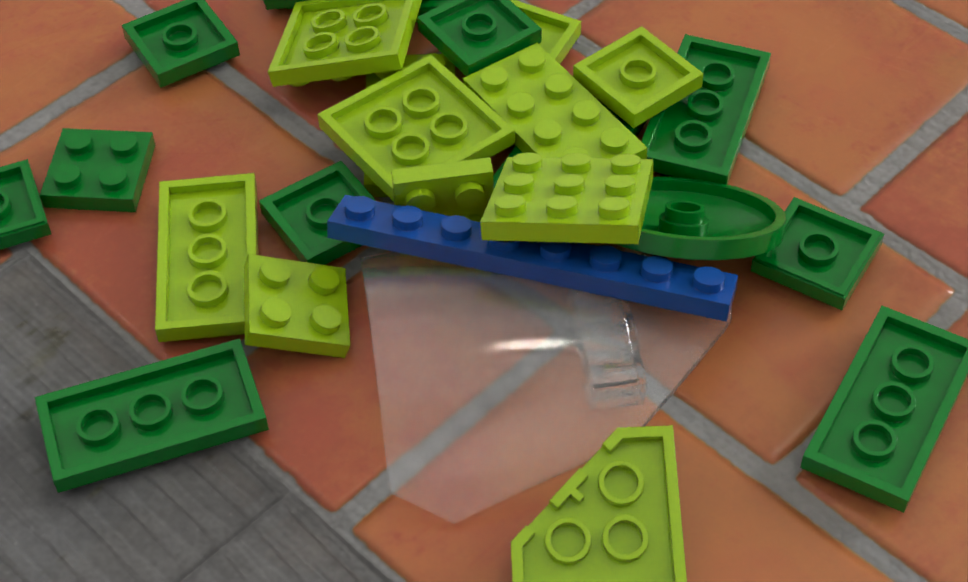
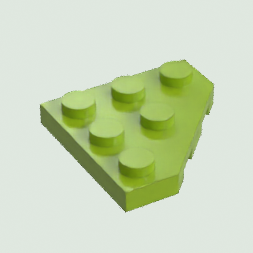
M673 425L616 428L602 443V447L582 469L579 468L549 500V504L511 541L512 582H687Z

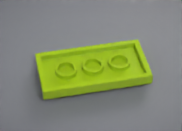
M538 43L463 78V83L515 129V145L523 153H537L542 158H562L568 154L582 153L589 155L591 158L611 159L620 154H633L639 156L640 159H647L648 148Z
M255 173L159 181L155 331L158 342L245 334L244 265L248 254L259 255Z

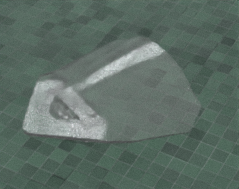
M585 243L595 246H611L619 251L647 256L639 251L617 244ZM393 251L361 257L362 278L369 317L390 493L455 524L516 494L585 464L602 447V443L616 428L644 427L648 424L726 331L731 323L732 307L727 322Z

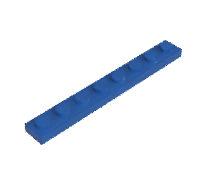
M345 195L327 221V238L727 322L738 281L737 274L722 272L714 267H698L673 262L661 256L649 257L619 251L611 246L566 242L482 240L480 222L472 221L459 215L448 216L423 211L415 206H399L374 201L366 196Z

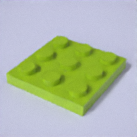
M307 0L296 2L268 69V75L273 87L284 85L300 87L314 81L328 79L343 81L357 75L372 73L387 75L396 70H401L422 0Z
M431 54L317 114L319 128L393 202L391 169L488 158L515 144V129Z
M531 152L507 157L480 221L481 239L488 241L639 244L653 182V159H640L639 156L633 154H620L611 159L591 158L589 155L582 153H572L562 158H542L541 155Z

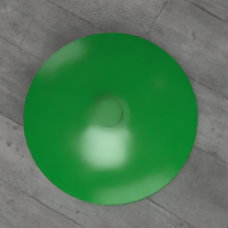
M653 177L639 244L617 245L651 255L683 260L747 258L769 252L781 244L784 237L786 214L779 205L770 199L739 187L690 178Z

